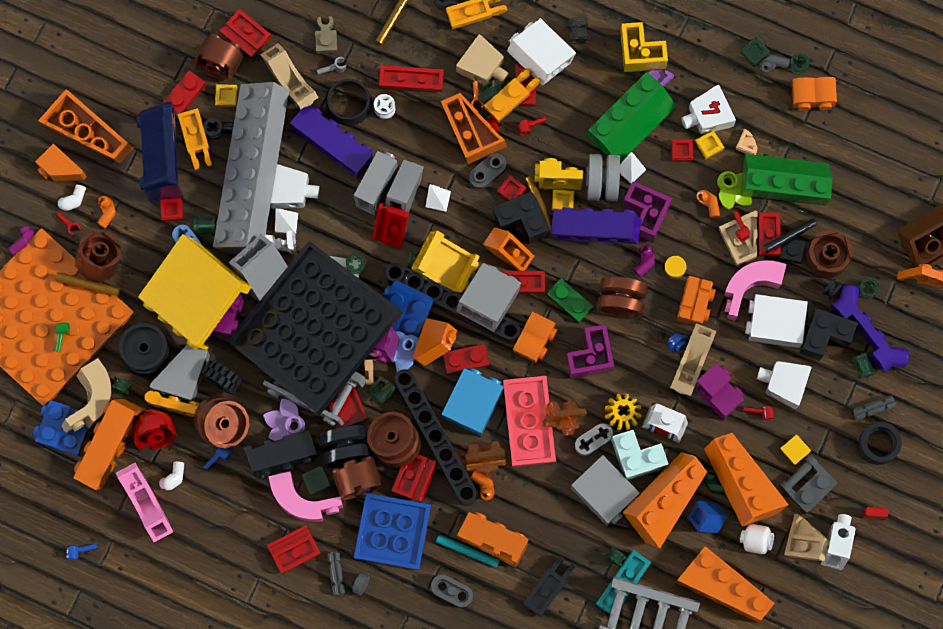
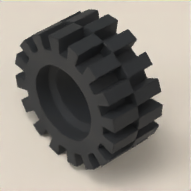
M210 358L200 372L207 380L230 395L234 394L243 381L233 371Z

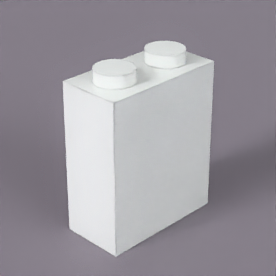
M541 18L535 23L530 22L522 33L519 34L517 32L509 40L510 46L507 50L525 69L529 68L531 70V75L534 78H538L542 86L570 65L576 54Z
M756 294L753 301H749L748 313H752L751 321H747L745 334H749L748 341L800 348L803 344L807 302Z

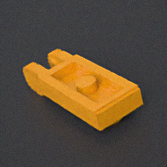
M469 0L447 7L446 13L453 30L503 14L507 11L506 5H501L490 9L489 4H494L501 0Z
M529 68L525 69L517 78H514L484 105V108L497 122H500L525 100L529 93L540 83V80L535 78L526 88L521 84L530 76L531 70Z
M198 108L179 113L178 118L194 169L197 170L200 166L195 153L202 151L204 152L205 163L207 166H211L212 162L208 151L210 149Z
M147 391L144 395L145 401L153 407L194 417L195 410L200 405V403L189 401L188 404L180 402L181 399L174 396H168V399L163 398L156 391Z

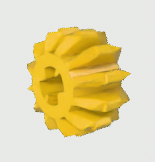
M617 394V401L610 398L609 403L611 406H605V410L610 412L605 415V419H612L609 424L611 427L617 423V430L619 431L622 425L625 426L626 430H630L629 423L636 426L638 422L635 419L641 418V414L636 412L641 410V405L634 406L637 401L636 398L628 401L629 394H625L624 399L621 398L620 394ZM619 408H620L621 410L627 409V416H626L625 414H623L622 416H620V415H619V411H620V410H618V409H619Z

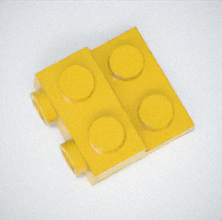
M546 158L544 161H540V164L535 163V182H539V189L581 190L583 170H578L575 167H567L565 170H561V161H557L554 158Z

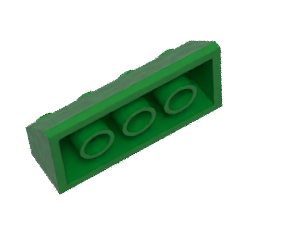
M646 72L588 130L587 138L607 156L620 155L621 163L676 108V105L664 87Z
M745 153L741 195L826 205L831 200L833 178L830 165L828 163Z

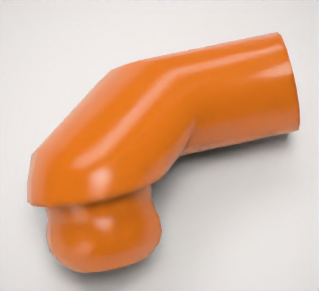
M475 470L470 479L479 484L481 499L488 501L493 498L495 493L493 481Z

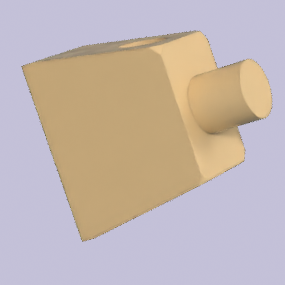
M480 34L456 65V72L458 74L478 81V83L485 86L493 78L503 84L509 76V73L501 68L504 63L503 55Z

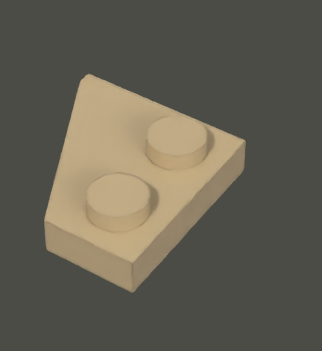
M756 210L741 217L744 225L750 230V237L743 242L735 234L740 229L736 219L718 228L736 266L757 257L758 213Z
M794 514L784 555L824 562L830 540L802 516Z

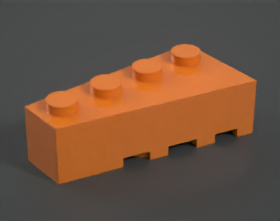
M67 89L38 120L44 126L119 164L134 149Z

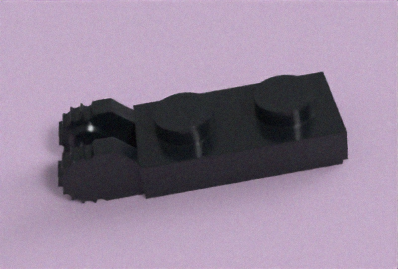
M561 555L553 566L548 568L523 603L525 607L540 618L576 567L573 564L569 565L562 577L555 573L557 568L563 563L564 558Z

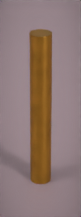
M409 0L398 1L375 40L377 44L383 45Z
M528 176L525 178L529 191H533L549 228L550 237L552 236L550 234L552 220L533 176Z
M57 272L55 281L118 296L120 293V288L59 272Z

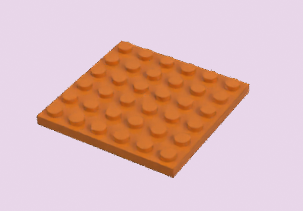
M41 228L31 238L28 245L17 252L0 270V367L43 406L44 404L48 405L49 400L52 401L78 374L79 370L86 366L135 313L117 296L55 281L57 272L86 280L90 279L85 278L75 267L76 259ZM67 322L70 325V334H63L60 353L55 352L57 342L56 325Z

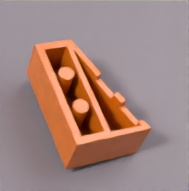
M461 93L441 101L468 164L507 147L505 140Z
M475 511L474 514L469 512L457 534V539L516 568L528 545L529 539L516 531L512 532L506 529V526L496 521L492 523L486 520L487 517Z

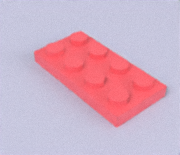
M538 376L503 380L512 467L556 463L547 377Z

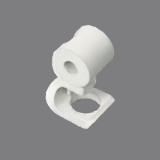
M287 231L286 240L281 238L275 239L273 235H265L267 239L273 242L277 250L289 252L290 254L297 253L294 232Z

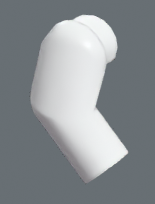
M76 185L73 195L62 197L58 200V207L65 211L79 207L86 187Z
M183 462L173 463L172 473L165 478H161L159 481L161 489L172 490L181 484L184 472Z

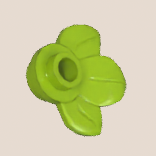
M726 171L721 173L717 179V184L720 188L719 200L728 210L735 203L740 206L752 204V197L741 195L743 173L734 174L733 172ZM724 180L730 181L731 185H726Z

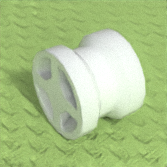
M381 94L374 101V110L379 118L389 119L395 113V102L390 95Z

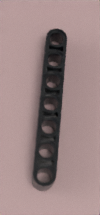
M391 263L387 266L385 270L386 280L391 286L396 280L409 286L410 281L417 280L420 282V286L413 289L428 295L430 290H437L439 292L438 297L434 298L433 307L507 344L517 342L520 336V327L515 321L504 316L495 332L457 313V306L451 308L447 305V302L451 299H455L459 303L463 295L399 263ZM392 271H399L401 273V276L397 279H393L389 275ZM508 328H513L516 334L513 337L505 335L504 331Z
M407 369L399 370L395 375V384L457 500L464 506L472 505L477 497L476 488L413 373ZM407 376L411 381L408 385H401L399 379ZM412 395H418L421 401L418 404H412L409 402V398ZM422 414H429L431 416V420L428 423H422L419 418ZM436 432L442 438L439 442H432L429 439L430 435ZM445 451L450 452L452 458L449 461H443L440 459L441 453ZM458 470L463 476L460 480L456 481L450 477V474ZM467 489L472 491L473 496L471 499L465 500L461 497V492Z

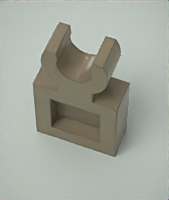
M329 16V23L326 25L322 24L321 17H318L317 23L321 31H315L316 53H338L336 30H331L334 25L332 16Z

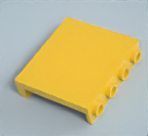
M182 234L138 297L144 302L143 306L151 312L155 311L158 314L157 318L167 325L170 324L175 334L188 339L186 343L196 350L198 348L207 350L209 347L204 342L240 292L247 294L252 287L194 238Z

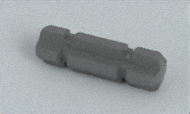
M887 396L883 400L879 399L865 404L863 407L854 408L853 415L856 420L865 418L866 415L871 416L882 412L885 408L887 410L895 406L894 398Z
M339 552L328 553V562L331 564L329 569L331 583L334 585L332 586L333 594L335 596L345 594L344 584H342L344 582L342 567L339 564V561H341Z

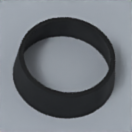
M343 79L336 82L330 88L326 99V109L329 116L338 124L353 126L363 122L369 116L372 109V98L366 87L359 81ZM356 84L366 91L367 104L360 114L354 117H342L332 110L329 97L333 90L340 85Z

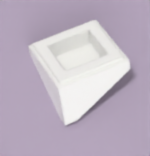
M632 152L620 164V175L630 184L633 181L635 182L646 171L645 167Z
M430 184L425 208L446 212L451 191Z
M276 208L275 233L292 231L296 234L298 213Z

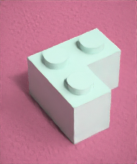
M634 430L612 436L611 442L622 474L628 481L663 470L668 466L662 444L640 450Z

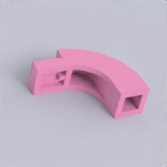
M766 260L748 264L740 269L730 280L724 297L732 299H728L725 312H728L727 319L736 320L742 296L751 287L762 285L779 289L782 284L786 264Z
M133 463L116 472L119 481L134 504L153 542L173 532L171 525L137 464Z
M291 472L269 476L273 495L279 505L288 514L299 520L322 522L323 512H326V515L338 513L339 509L343 508L341 497L315 502L301 498L295 491Z

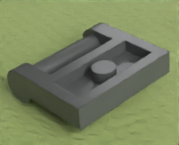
M811 455L805 459L806 462L787 481L783 480L779 484V487L805 514L838 484ZM813 469L816 474L796 493L792 487Z

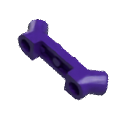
M854 285L842 286L839 299L831 304V309L835 315L857 322L856 328L875 350L870 359L877 368L885 373L892 366L900 368L907 366L909 351L906 348L888 346L885 342L884 334L879 329L876 330L871 324L872 320L865 312L862 313L858 308L859 288Z

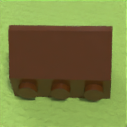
M943 203L897 229L901 245L915 267H919L920 264H928L933 267L943 261Z

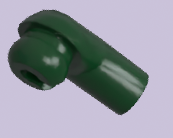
M706 470L707 473L703 478V483L712 493L726 495L721 483L715 476V471Z

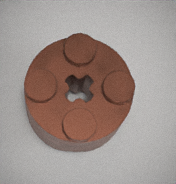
M211 33L209 37L204 39L194 59V65L197 68L200 65L203 68L202 73L215 80L224 82L228 78V81H231L243 59V55L239 51L241 47L235 42H227L218 35Z
M834 230L820 232L807 249L806 261L808 267L817 277L834 278L845 271L853 255L851 242L846 236ZM826 251H828L829 254H833V256L829 257V255H826Z
M90 232L80 240L75 267L85 278L94 282L102 283L116 274L122 253L120 242L108 232Z
M373 456L363 458L359 463L356 460L348 461L343 464L344 467L332 470L341 500L358 498L366 492H374L383 486Z

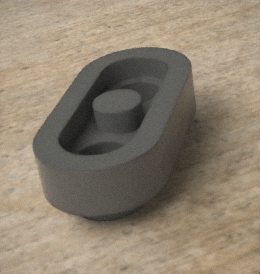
M493 153L478 164L469 175L472 187L479 190L485 189L506 170L505 157L499 153ZM497 160L500 164L493 166L492 162ZM478 174H482L484 178L482 180H478L476 176Z
M438 575L432 580L431 589L437 597L459 608H465L471 604L473 592L468 586L446 575ZM440 583L446 584L447 588L444 591L438 589ZM464 593L466 594V599L460 601L458 595Z

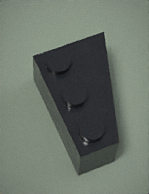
M309 429L283 436L282 439L274 442L270 440L264 441L262 446L253 449L251 445L244 447L256 479L261 478V480L268 479L269 476L280 470L282 473L291 471L295 465L300 463L303 466L315 462V458H318Z

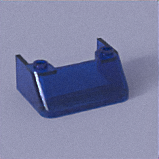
M163 102L140 111V115L137 116V127L141 128L143 177H140V188L145 190L150 202H159L161 199L182 198L184 200V195L178 184L175 123L180 121L173 102Z

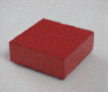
M671 139V162H693V139Z
M509 175L497 190V193L505 200L510 201L522 196L527 187Z
M182 198L160 200L162 222L183 220Z
M866 507L863 510L864 519L885 520L888 517L887 508Z

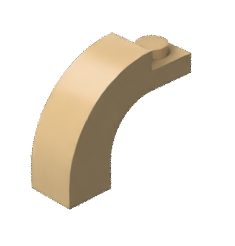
M277 43L260 54L278 84L289 90L288 98L296 108L308 107L318 98L316 92L301 77L282 46Z
M696 323L670 388L680 394L691 396L716 334L715 330Z
M98 358L81 368L76 376L86 389L88 403L85 407L64 420L61 427L66 433L72 429L75 432L85 424L89 429L93 427L103 415V410L110 401V378Z

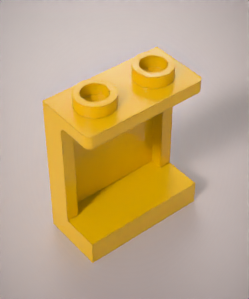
M432 231L429 233L411 270L461 294L468 288V279L471 273L473 274L478 268L479 262L477 261L480 256L470 254L443 238L444 234L441 232Z

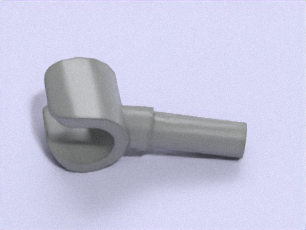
M338 57L335 59L334 64L317 69L318 75L333 70L342 73L346 69V65L340 67L337 63H342L344 58Z

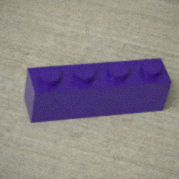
M315 106L302 108L291 121V129L358 179L373 160L371 148L364 143L360 145L356 142V138L350 132L345 131L344 133L338 128L339 125L330 118L328 120L321 116L322 112Z
M562 207V210L554 209L550 234L555 239L562 241L638 244L642 219L631 210L615 212L611 209H602L601 212L590 208H582V211L570 207Z

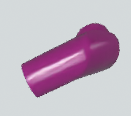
M28 225L20 229L19 233L22 236L9 247V251L13 255L24 249L34 236V230L30 229Z
M643 245L640 248L641 263L633 270L640 278L655 264L654 250L649 245Z

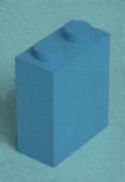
M464 368L442 412V419L478 436H482L502 395L504 386L493 377L487 379L481 376L482 373L474 368L469 370Z

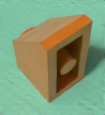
M54 144L35 161L39 167L37 171L45 179L50 177L53 181H77L87 178L84 171Z
M494 227L483 243L494 256L517 271H525L535 257L510 232Z
M426 318L412 359L420 365L426 366L451 350L452 344L456 340L457 330L449 323Z

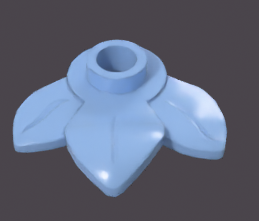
M396 331L400 339L393 361L395 362L397 372L402 369L408 370L413 365L414 359H412L419 340L416 336L405 335L401 331ZM412 342L411 348L407 349V343Z

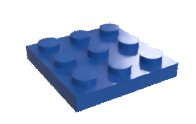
M366 493L354 559L419 570L431 505Z

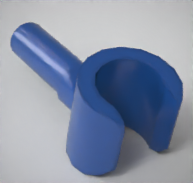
M219 447L213 458L203 467L207 470L219 458L226 461L232 454V451L228 448Z
M96 543L87 546L68 547L67 559H79V552L97 549Z

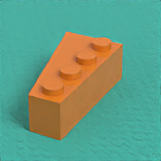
M126 399L109 401L103 410L105 415L102 421H99L93 430L95 435L92 441L89 440L84 448L85 455L83 459L79 460L74 468L76 473L73 478L95 490L102 489L116 465L114 458H118L126 447V442L124 441L132 434L135 420L146 410Z
M733 433L713 439L704 448L742 527L777 515L789 505Z
M681 452L622 512L646 544L661 548L707 471L696 456Z
M706 546L676 581V584L713 600V602L723 605L757 623L763 619L775 604Z

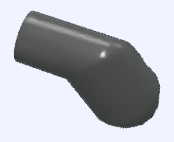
M769 55L760 62L759 69L763 73H768L776 67L787 69L790 59Z

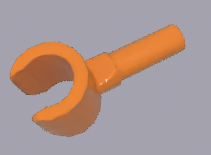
M474 81V99L471 105L474 107L475 104H480L481 111H483L484 103L480 99L478 81Z

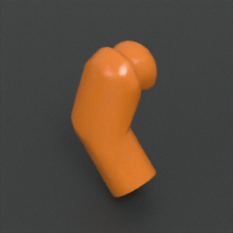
M707 190L698 191L696 199L708 207L709 218L720 217L717 197Z
M101 196L98 204L103 214L97 224L106 229L115 216L116 210L111 198Z

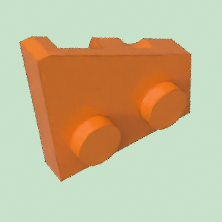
M920 264L919 267L898 271L897 280L904 281L905 279L914 278L917 279V284L943 288V270L932 269L931 265Z

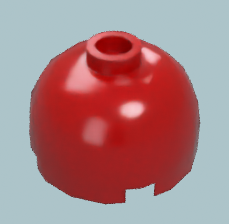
M154 409L147 410L135 420L132 429L135 446L140 449H144V446H151V450L164 448L174 442L173 437L177 438L178 436L173 419L167 413Z

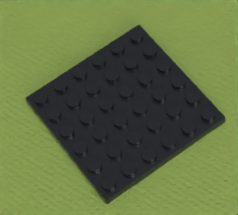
M308 241L227 342L320 416L403 312L312 242Z

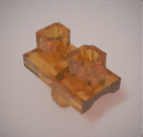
M575 400L565 402L562 406L563 410H560L557 402H549L544 408L546 418L543 420L544 427H557L558 430H562L565 436L572 435L574 429L579 428L581 417L586 416V409L579 408Z
M499 441L488 443V451L480 452L479 445L477 444L468 445L467 454H465L467 471L476 469L477 473L485 472L486 478L491 477L490 471L498 470V466L506 465L505 450L501 448Z

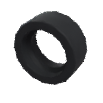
M872 423L860 434L858 441L859 451L862 457L875 465L887 464L900 453L902 447L901 435L889 423ZM875 431H884L892 438V450L884 456L874 455L867 446L868 437Z

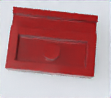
M241 9L229 19L223 29L219 30L220 34L226 39L237 43L241 47L240 50L251 59L272 37L268 31Z
M380 203L372 240L378 239L383 244L401 249L410 212L392 206L388 208Z
M352 388L338 414V417L342 419L344 424L342 426L336 424L337 428L356 425L359 422L368 420L355 388ZM340 390V391L338 392V394L333 398V400L329 403L328 406H329V409H330V410H331L332 406L334 405V403H335V401H336V399H337L339 393L341 392V390Z
M418 455L411 463L400 468L391 491L397 495L422 503L438 462Z
M307 525L267 545L281 574L321 555Z

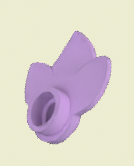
M281 399L280 411H270L264 414L267 425L272 428L268 438L273 441L305 430V422L298 416V407L290 400ZM292 423L298 424L296 430L290 428Z

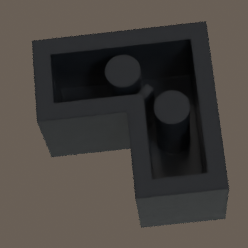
M533 191L493 207V216L499 229L508 231L521 225L529 244L549 236V228Z
M816 308L799 354L820 361L825 353L828 342L848 348L857 322Z

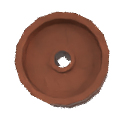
M613 276L601 278L599 291L603 296L598 297L596 310L605 315L618 318L643 317L645 304L640 300L646 298L648 286L641 281L631 278Z
M220 396L209 397L201 402L195 410L193 422L196 433L204 441L216 447H234L242 442L247 435L249 416L245 408L235 401Z
M383 413L376 417L369 426L367 442L377 458L386 466L394 468L403 467L411 463L418 456L421 449V437L409 418L402 413Z

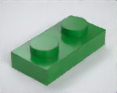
M560 279L547 293V297L578 324L593 309V305L563 279Z

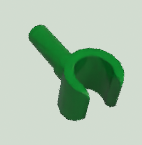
M67 322L56 325L57 342L55 352L60 353L63 334H70V325Z

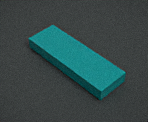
M633 550L615 577L638 583L651 564V561ZM612 581L596 603L598 607L608 614L611 613L616 596L615 588L611 587ZM628 592V594L625 595L624 600H623V603L625 602V600H626L627 597L629 596L630 592Z

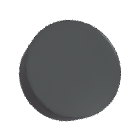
M363 572L360 573L354 582L352 591L361 596L368 586L370 575Z

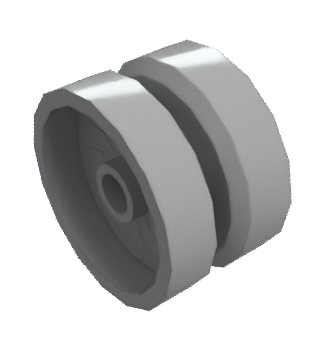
M589 154V163L586 169L587 200L599 201L601 198V188H604L606 201L618 202L620 155H608L606 166L602 168V156L600 154Z

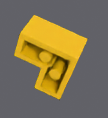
M643 22L622 24L620 35L624 72L666 69L668 63L666 41L645 42Z

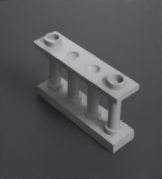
M355 372L346 382L330 412L324 410L320 416L324 417V422L335 426V424L342 426L344 424L342 419L338 417V414L352 388H355L356 385L363 388L366 379L363 375ZM264 380L263 385L267 389L266 393L275 398L281 396L314 412L292 393L281 389L282 385L276 380L273 384Z
M613 577L611 587L615 588L616 596L608 624H600L599 629H617L616 625L623 600L628 592L637 594L636 598L638 599L629 629H639L646 601L649 602L650 598L657 600L659 605L653 629H662L667 609L671 605L680 607L679 611H681L676 629H685L689 614H692V611L698 612L700 602Z

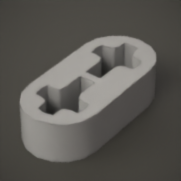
M599 424L587 431L576 440V452L581 456H588L611 441L613 436L612 428L607 424ZM599 429L608 431L607 439L603 437L595 439L599 434ZM590 440L593 441V443H591L588 446V451H586L585 449L581 450L579 448L581 446V441H584L585 443H587Z

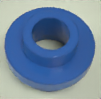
M680 332L674 334L667 342L669 350L671 352H681L687 346L688 337Z

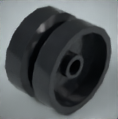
M140 323L133 325L124 332L120 339L119 351L121 358L131 371L139 375L150 376L157 374L166 367L170 360L171 349L169 342L161 330L152 324Z
M363 425L340 427L321 433L318 436L320 447L327 450L322 455L325 467H342L344 463L351 460H356L359 463L361 459L371 456L369 445L362 443L367 439L366 429Z

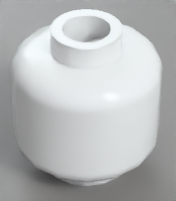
M749 524L746 530H742L740 543L744 544L745 551L765 554L768 550L772 549L774 533H771L769 527Z

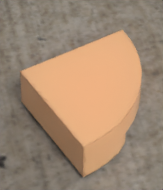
M744 129L735 150L756 155V141L753 135Z
M365 360V384L374 385L373 360Z

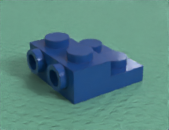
M396 280L392 286H387L383 297L403 312L392 328L395 332L399 329L418 338L435 299Z
M49 400L48 405L44 404L42 407L41 416L43 420L41 425H36L33 437H36L35 442L37 444L79 457L89 428L85 424L75 432L72 429L66 433L61 427L64 420L79 410Z

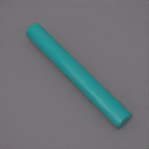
M440 534L436 540L438 544L497 568L500 562L495 557Z

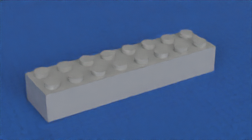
M275 82L240 85L213 248L229 255L239 254L260 234L264 237L266 234L289 95L288 89Z

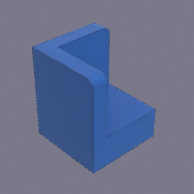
M697 501L687 519L698 532L718 533L728 516L715 502Z

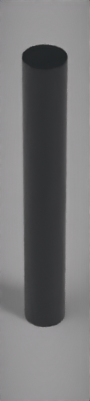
M810 219L763 246V251L769 253L814 228L817 225L816 221Z

